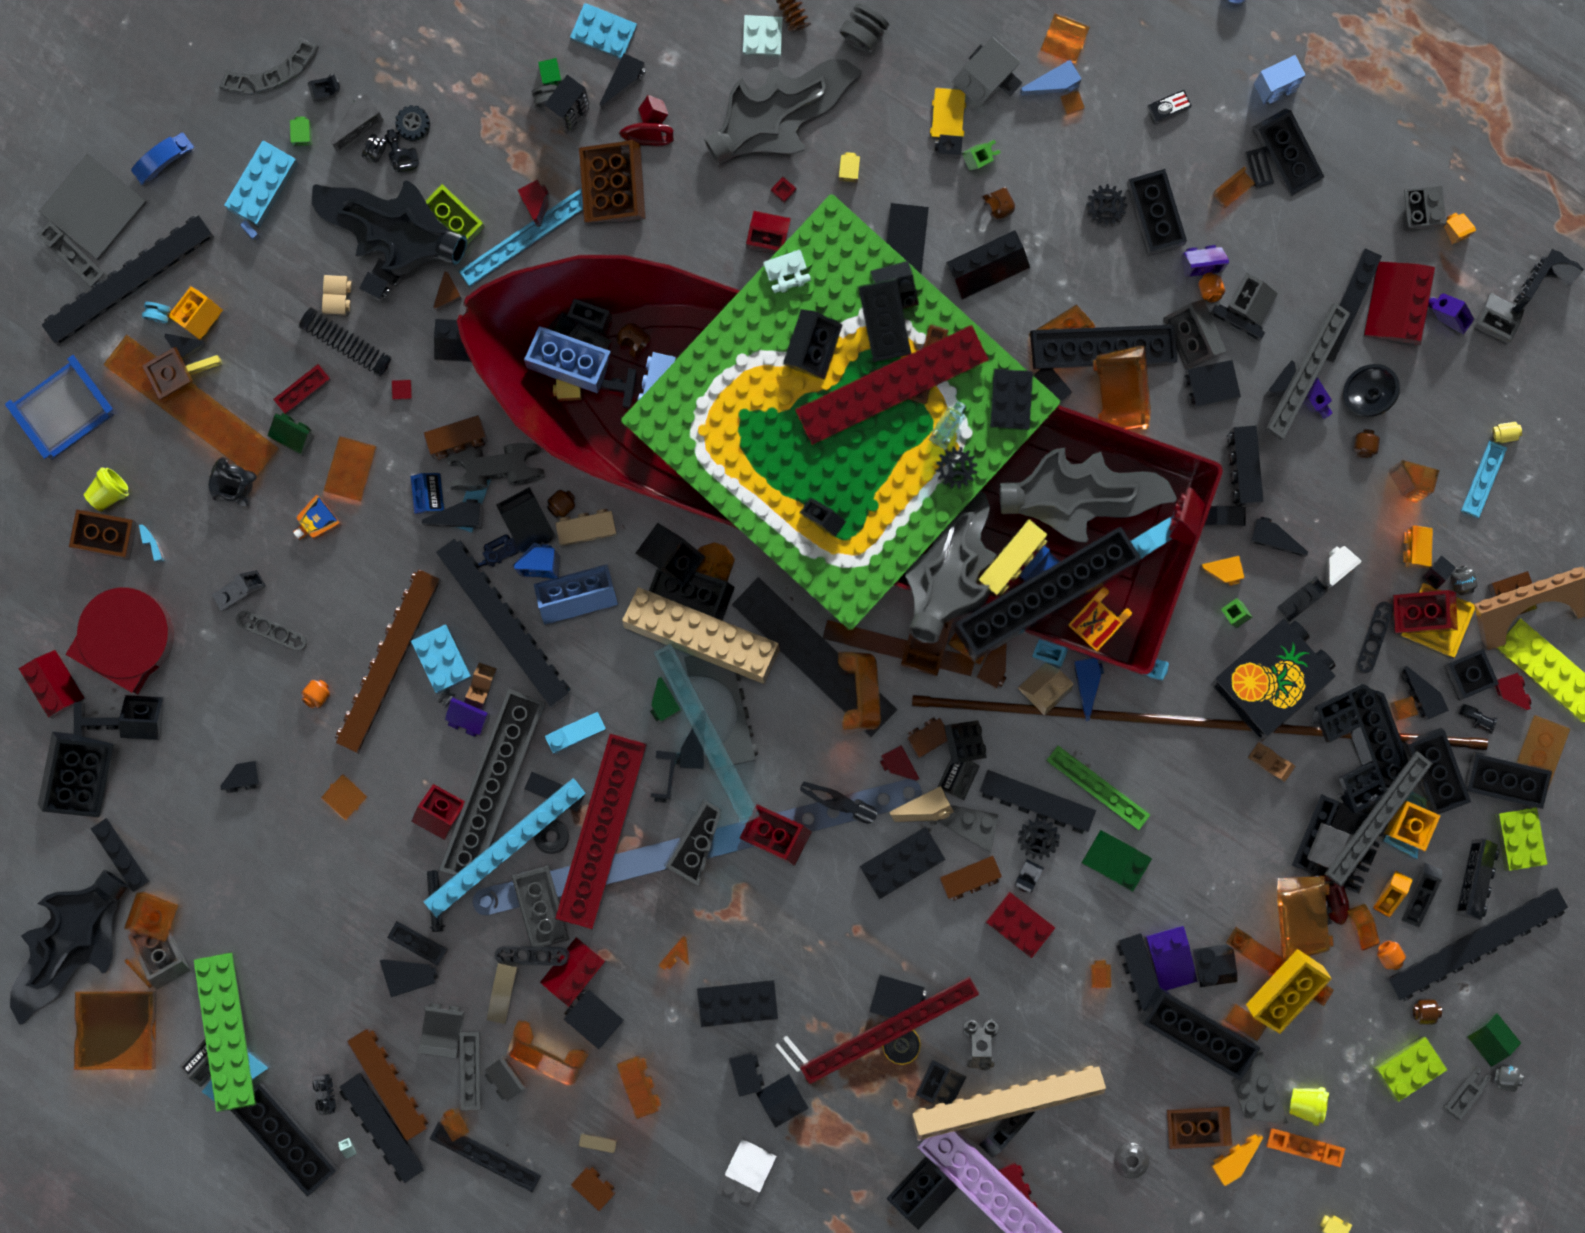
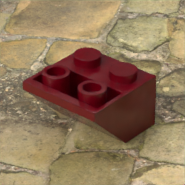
M754 211L747 236L746 248L775 254L787 240L791 218Z
M1188 488L1185 494L1182 493L1180 495L1179 501L1175 503L1173 508L1174 519L1170 520L1168 529L1171 530L1169 538L1191 545L1197 536L1205 503L1192 488Z

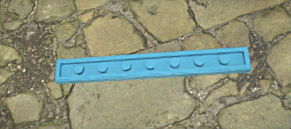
M582 188L545 212L540 227L537 228L534 221L530 222L459 270L458 272L468 287H472L583 211Z

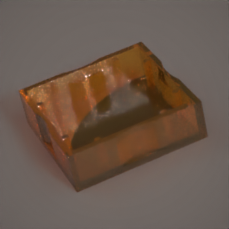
M157 991L75 992L76 1038L74 1042V1070L156 1069Z

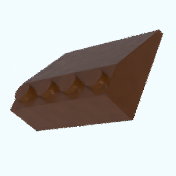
M629 140L580 147L579 157L584 223L624 222L646 219L640 144Z

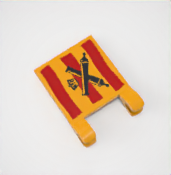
M1105 587L1095 595L1068 625L1096 651L1104 645L1132 614L1127 608L1117 618L1101 603L1102 599L1109 593Z

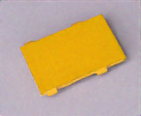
M935 88V97L932 100L934 110L932 128H930L931 137H939L940 135L964 137L965 93L958 89Z

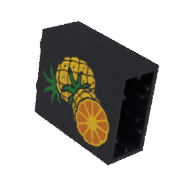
M1282 619L1219 674L1211 684L1262 742L1325 688L1336 676L1331 671L1336 667L1333 659L1324 650L1320 649L1315 653L1308 646L1306 641L1310 636L1297 621H1293L1289 625L1285 619Z

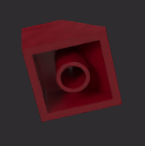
M433 784L417 806L411 822L445 840L459 818L465 801Z

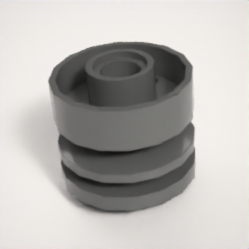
M856 3L854 11L850 13L853 21L845 20L839 33L854 47L872 53L879 43L875 35L883 36V30L888 29L889 23L874 9Z

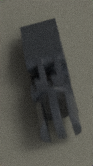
M805 781L800 787V792L825 807L854 814L852 819L865 824H871L877 818V811L873 806L861 800L858 804H855L853 800L834 789ZM802 786L809 787L811 790L827 792L834 800H822L812 791L806 790Z

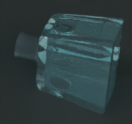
M956 402L953 408L949 406L933 429L929 440L945 450L965 418L963 413L967 407L961 402Z

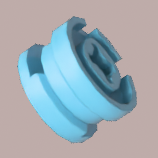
M145 302V312L142 313L144 319L168 323V313L171 312V307L153 302Z

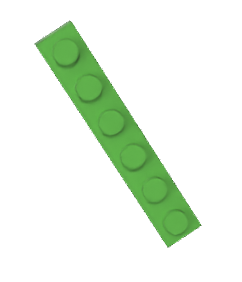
M1057 745L1046 760L1137 830H1140L1149 818V813Z

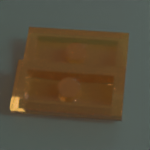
M1055 13L1041 51L1067 61L1071 60L1072 63L1076 64L1090 26Z

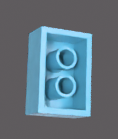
M446 624L411 641L436 694L472 678Z

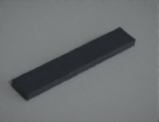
M441 1122L437 1123L429 1138L532 1193L542 1176Z

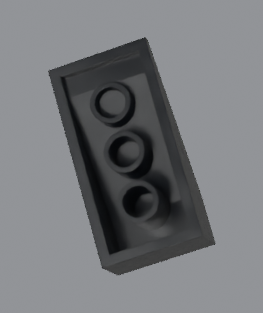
M1285 108L1253 126L1260 143L1291 195L1325 177L1291 110Z
M656 569L649 592L723 621L735 587L727 581L696 571L685 586L681 587Z

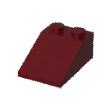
M1441 590L1393 595L1395 633L1458 631L1456 592Z
M756 804L739 839L795 866L812 831L800 823Z

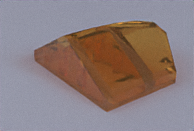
M716 542L700 546L698 551L705 558L696 569V572L728 582L735 558L727 547Z

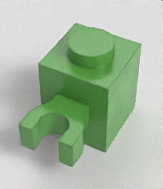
M991 140L987 144L975 145L961 153L969 170L981 168L994 160L992 156L1001 153L1000 150H995L994 152L991 150V146L996 143L995 140Z

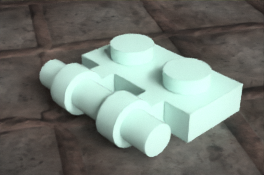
M801 250L763 262L769 281L778 280L779 284L772 286L774 293L780 291L783 293L788 291L787 289L801 287L804 286V283L811 281L809 274L803 276L800 274V271L807 269ZM794 274V279L784 281L783 277Z

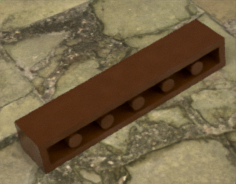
M368 1028L347 1040L404 1138L408 1141L426 1130L429 1122L424 1113L420 1115L417 1110L419 1105L414 1097L410 1098L407 1093L409 1088L405 1081H400L397 1074L399 1071L394 1063H389L387 1059L389 1054L384 1047L380 1048L376 1032L374 1030L370 1031Z

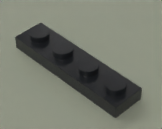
M108 818L90 828L132 892H136L150 882Z

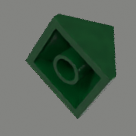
M1495 1013L1467 1036L1490 1067L1511 1056L1521 1044L1498 1013Z

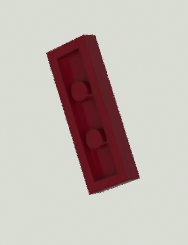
M317 364L273 400L284 414H288L331 379L320 365Z

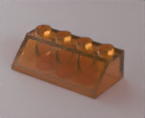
M1401 460L1389 469V474L1401 495L1407 497V501L1418 503V501H1422L1434 493L1440 470Z

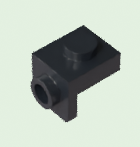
M330 74L327 78L312 80L307 83L313 101L332 98L340 91V84L335 74Z
M1026 859L1014 885L1023 892L1032 893L1044 867Z

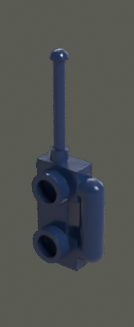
M504 534L483 546L485 552L482 553L485 560L479 563L481 567L488 564L489 567H494L496 563L500 564L502 560L518 554L520 550L513 537L510 538L508 534ZM505 544L503 547L493 551L494 548Z

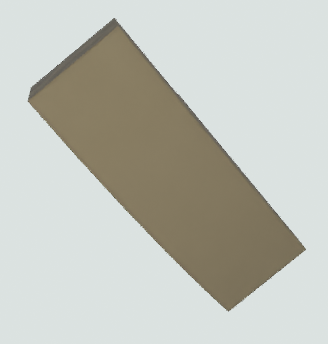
M498 963L487 1020L506 1024L518 967Z

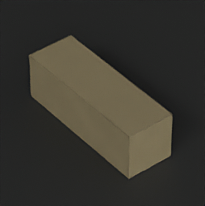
M581 1134L579 1147L615 1153L617 1140Z

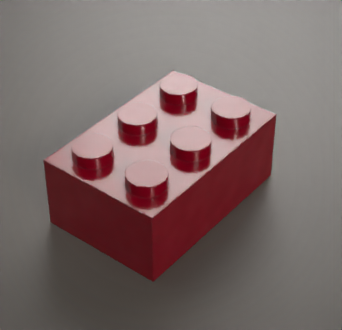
M1011 892L1006 894L985 921L986 924L1029 958H1033L1055 929L1053 925Z

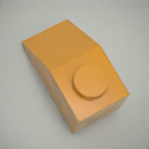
M1454 213L1446 217L1447 221L1444 228L1452 245L1469 238L1476 231L1475 226L1464 213L1460 215Z
M1239 556L1200 565V569L1223 584L1229 583V586L1241 584L1240 580L1244 579Z
M1396 870L1387 881L1373 908L1390 918L1408 894L1412 879Z

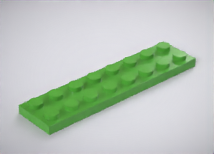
M233 953L194 960L216 1112L256 1105Z

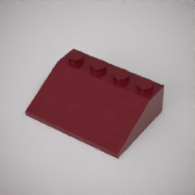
M1380 261L1376 271L1364 336L1421 345L1435 267L1413 263Z

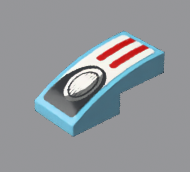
M143 524L139 525L142 544L145 546L151 545L154 561L157 563L165 561L162 550L154 535Z

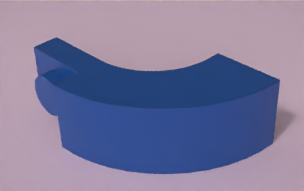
M183 132L173 138L170 136L144 154L135 163L131 171L141 185L156 178L168 164L191 152L194 146Z

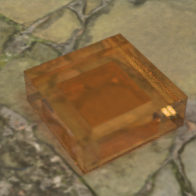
M1079 90L1060 96L1066 115L1085 109Z

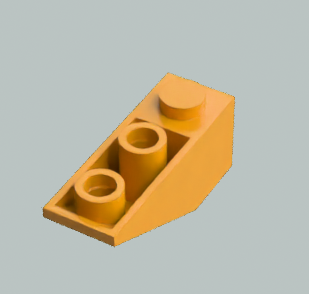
M1253 1134L1245 1139L1246 1143L1242 1146L1237 1144L1229 1149L1230 1153L1226 1156L1221 1154L1213 1159L1214 1163L1211 1164V1167L1223 1186L1242 1176L1263 1140L1262 1135L1256 1136V1134Z

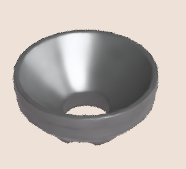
M1124 1144L1114 1155L1115 1169L1125 1178H1138L1148 1168V1154L1138 1144ZM1136 1156L1138 1159L1137 1166L1129 1167L1127 1165L1128 1157Z

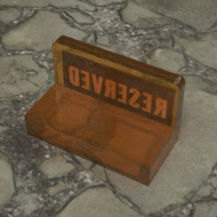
M1245 166L1214 191L1213 195L1224 208L1255 184L1245 172L1247 170Z

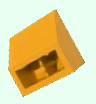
M1413 525L1404 532L1403 543L1406 544V551H1403V562L1406 563L1405 567H1432L1433 528Z

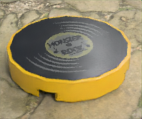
M912 1030L883 1045L882 1048L888 1060L895 1064L904 1065L917 1058L921 1043L919 1036Z

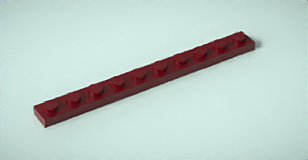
M968 977L801 1065L800 1069L808 1083L811 1084L979 995V991L971 977Z

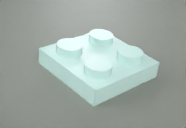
M745 15L743 54L781 56L783 17Z

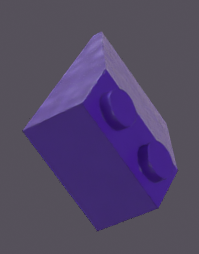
M1216 245L1206 246L1203 250L1188 248L1182 254L1185 278L1202 276L1207 273H1223L1229 264V259L1222 247L1216 248Z
M1184 926L1144 936L1159 987L1167 991L1198 982Z

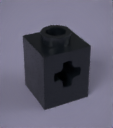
M940 135L939 140H935L934 151L938 152V157L960 159L963 136ZM946 143H950V150H946Z
M1441 555L1422 578L1437 590L1449 578L1456 567Z

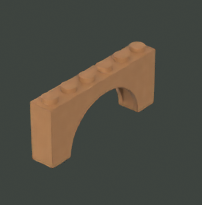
M1583 566L1475 603L1481 641L1487 650L1505 645L1506 634L1513 620L1524 610L1536 604L1550 601L1562 602L1571 607V610L1578 619L1585 617V569Z

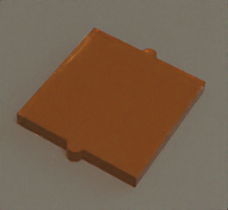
M342 774L334 784H330V788L321 798L347 820L355 810L359 809L360 804L367 796Z
M126 959L124 962L151 988L152 984Z

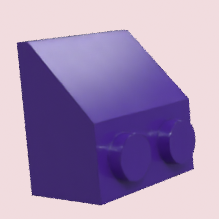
M452 697L445 720L448 721V726L457 730L459 727L466 729V734L476 737L477 734L482 736L490 714Z

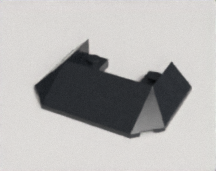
M1359 684L1315 706L1311 724L1320 725L1325 742H1332L1349 732L1351 733L1362 766L1339 777L1343 792L1337 795L1353 813H1357L1378 802L1409 761L1385 694L1371 689L1365 684Z

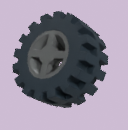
M417 105L405 106L396 115L395 125L398 133L404 139L418 141L428 134L430 120L423 108Z

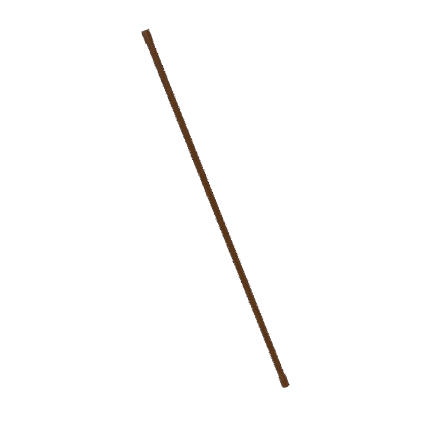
M923 695L912 696V706L941 707L1043 715L1034 705L936 698ZM1053 707L1046 714V716L1085 718L1084 711L1080 708ZM1092 710L1090 719L1252 731L1244 721L1106 710ZM1282 724L1273 732L1324 737L1321 728L1315 726ZM1349 732L1340 738L1352 739V736ZM1399 733L1402 743H1405L1406 740L1420 736V734ZM1448 737L1451 747L1487 750L1488 739Z

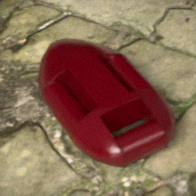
M660 123L631 124L619 132V135L624 140H633L639 143L640 146H665L674 141L673 128Z
M1325 874L1320 875L1321 883L1317 887L1321 896L1327 901V906H1330L1332 909L1329 916L1333 922L1343 925L1349 915V900L1344 885L1338 886L1334 882V884L1324 886L1323 883L1331 881V879Z

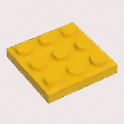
M1422 583L1418 593L1441 590H1436L1432 586ZM1456 597L1458 631L1401 633V637L1455 658L1475 606L1471 602Z

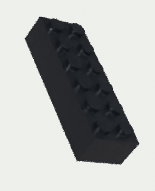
M1159 986L1139 1018L1143 1025L1239 1081L1242 1080L1261 1049L1255 1042Z
M261 1082L254 1087L256 1105L230 1111L308 1197L339 1169Z

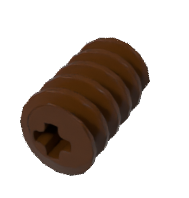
M776 0V3L780 4L779 10L783 11L781 13L782 17H787L784 22L789 24L787 27L788 31H799L811 25V22L805 23L808 15L802 16L805 8L799 9V6L803 4L802 2H796V0Z

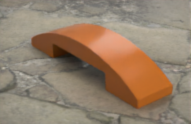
M1273 1128L1270 1130L1266 1145L1268 1148L1341 1167L1345 1148Z

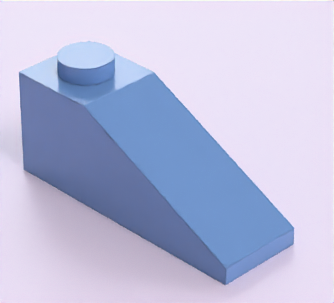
M1071 60L1022 87L1020 93L1021 95L1064 93L1068 90L1072 92L1080 87L1079 84L1082 79Z

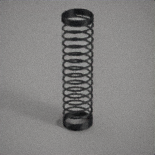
M310 307L305 312L298 325L300 329H306V333L311 332L312 336L316 335L318 340L322 338V343L327 341V346L332 345V349L337 348L338 352L342 351L343 356L347 355L348 359L353 357V362L358 361V365L363 364V368L368 367L369 372L374 370V375L382 376L391 362L390 355H385V352L382 353L376 365L370 370L371 364L379 354L380 349L376 351L371 362L365 367L366 360L373 352L375 346H372L365 360L360 363V359L367 350L369 343L365 345L360 356L354 360L364 340L359 343L355 353L349 357L359 336L355 338L350 349L344 354L345 348L353 338L354 333L349 336L344 347L339 351L340 344L347 336L349 330L345 331L339 344L334 347V343L343 331V327L339 329L334 340L328 344L330 337L338 327V323L333 327L329 337L323 341L333 320L329 322L323 335L318 338L319 332L326 324L328 317L323 320L318 331L313 335L314 328L320 322L323 314L319 315L313 328L308 331V327L318 311Z

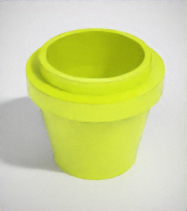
M100 468L96 472L97 476L84 493L86 500L96 510L103 512L120 499L124 500L129 495V488L116 472L110 468Z
M1294 1088L1289 1114L1309 1121L1314 1126L1324 1123L1329 1100V1093L1326 1092V1088Z

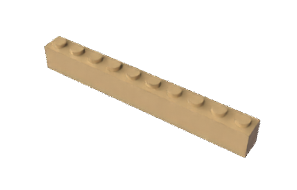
M1088 1066L1080 1072L1075 1073L1072 1070L1064 1073V1076L1057 1077L1052 1075L1045 1078L1044 1081L1032 1080L1024 1086H1019V1084L1008 1087V1090L1001 1091V1089H996L988 1095L976 1094L971 1099H957L948 1105L940 1103L928 1110L920 1108L912 1114V1122L917 1140L1104 1094L1106 1087L1100 1067Z

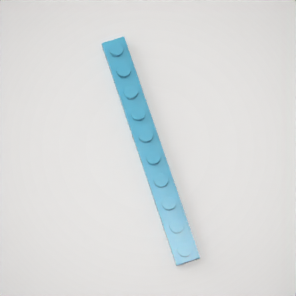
M572 778L423 901L435 917L440 915L586 794L584 790Z

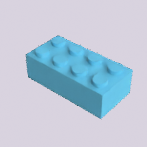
M262 140L224 206L227 210L260 228L297 167V160Z

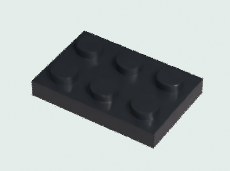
M994 369L990 428L1030 430L1033 371Z
M979 720L944 726L952 764L987 758Z

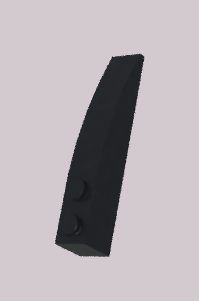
M1366 248L1361 252L1338 304L1348 311L1350 315L1326 360L1334 363L1382 255Z

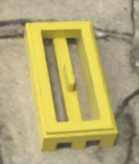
M216 355L186 365V368L191 376L220 366L222 362L220 357Z

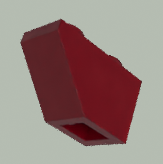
M1515 673L1498 679L1499 684L1495 686L1500 700L1522 711L1531 709V698L1524 691L1525 682L1522 676Z

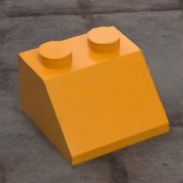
M190 286L168 317L200 340L206 335L214 321L219 318L223 309L207 296Z
M1405 800L1390 820L1384 834L1426 851L1440 815Z

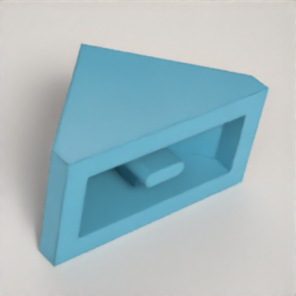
M1039 639L1032 657L1060 668L1068 648Z

